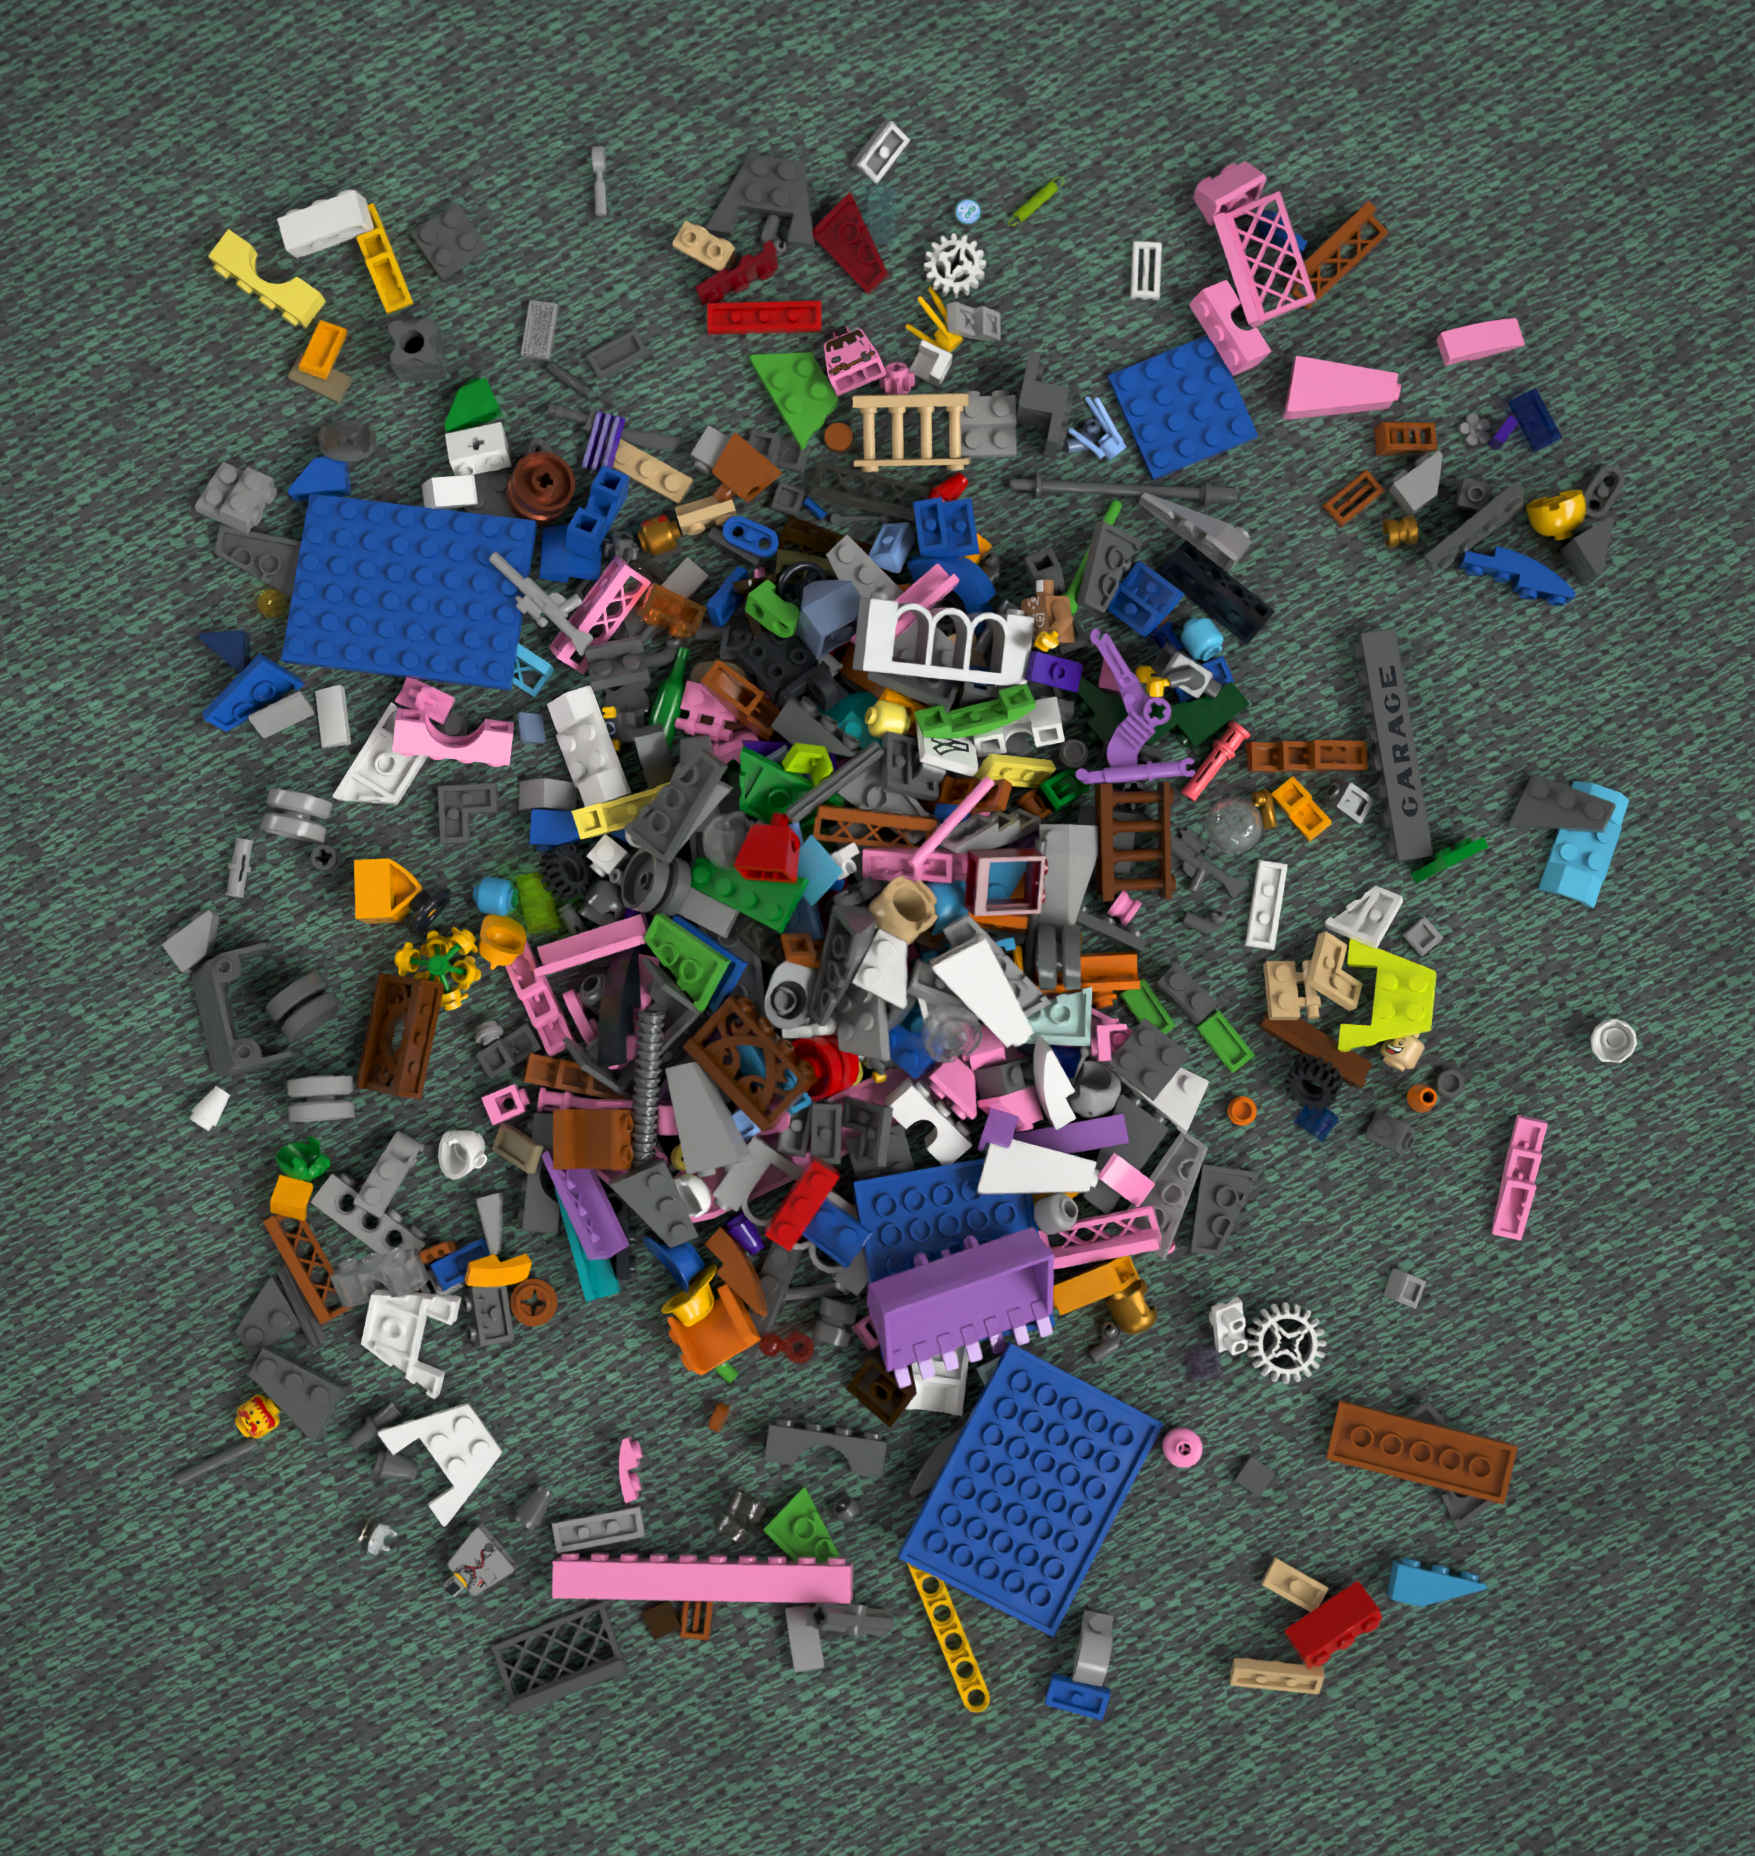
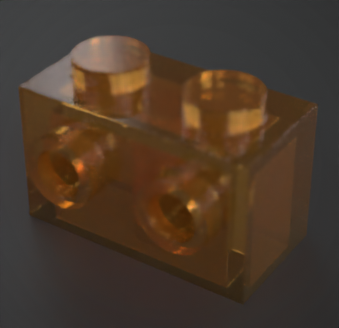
M654 583L645 590L636 614L642 616V621L654 627L661 625L669 629L668 633L670 635L684 639V637L689 638L696 634L707 608Z

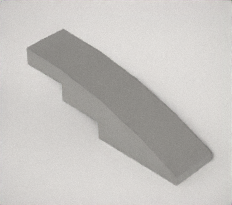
M1020 808L1009 815L1000 811L995 812L989 817L976 813L958 824L939 845L956 853H968V850L993 849L1019 840L1040 828L1041 820L1040 817Z

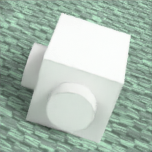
M606 834L587 855L593 862L590 867L601 877H604L606 874L610 876L614 869L623 871L632 858L626 850Z

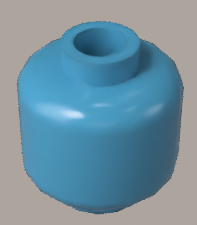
M488 876L479 885L474 887L473 901L477 902V908L482 913L506 916L517 906L518 890L514 888L510 880Z

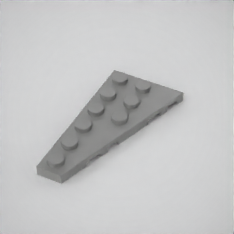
M848 535L826 554L837 580L851 581L863 598H871V593L888 594V600L894 601L904 593ZM918 621L894 640L893 657L911 660L914 663ZM937 626L934 630L931 665L952 668L955 644Z

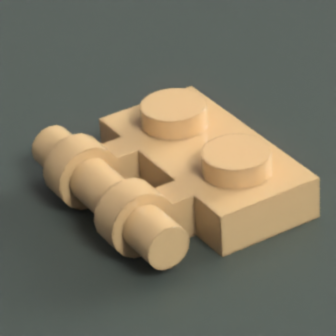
M1312 960L1302 962L1303 972H1296L1295 961H1266L1263 964L1269 1020H1298L1300 1018V1009H1307L1308 1019L1319 1018L1320 996H1317V990L1306 984ZM1297 984H1304L1305 997H1298Z

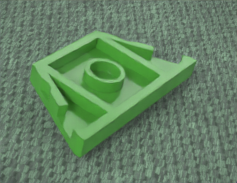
M812 353L757 354L749 356L750 363L801 450L808 445V440L816 430L818 431L824 424L826 416L831 414L839 404V398Z

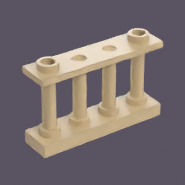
M970 393L852 396L853 408H860V413H863L864 459L854 460V467L861 466L862 472L878 471V466L947 465V470H964V465L971 463L970 457H961L960 412L963 411V406L970 405ZM934 406H946V412H949L950 457L932 458V412H935ZM888 407L889 413L892 414V458L875 459L874 413H877V408ZM906 407H917V412H920L921 458H904L903 413L906 412Z

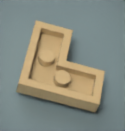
M1325 931L1318 935L1306 984L1346 1010L1351 1011L1357 1008L1363 983L1341 970L1348 945Z

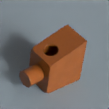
M735 432L712 469V474L722 481V484L712 496L722 503L731 500L737 494L748 503L777 479L782 472Z

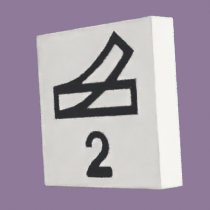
M916 721L920 762L974 777L978 771V762L973 736L952 739L924 737Z

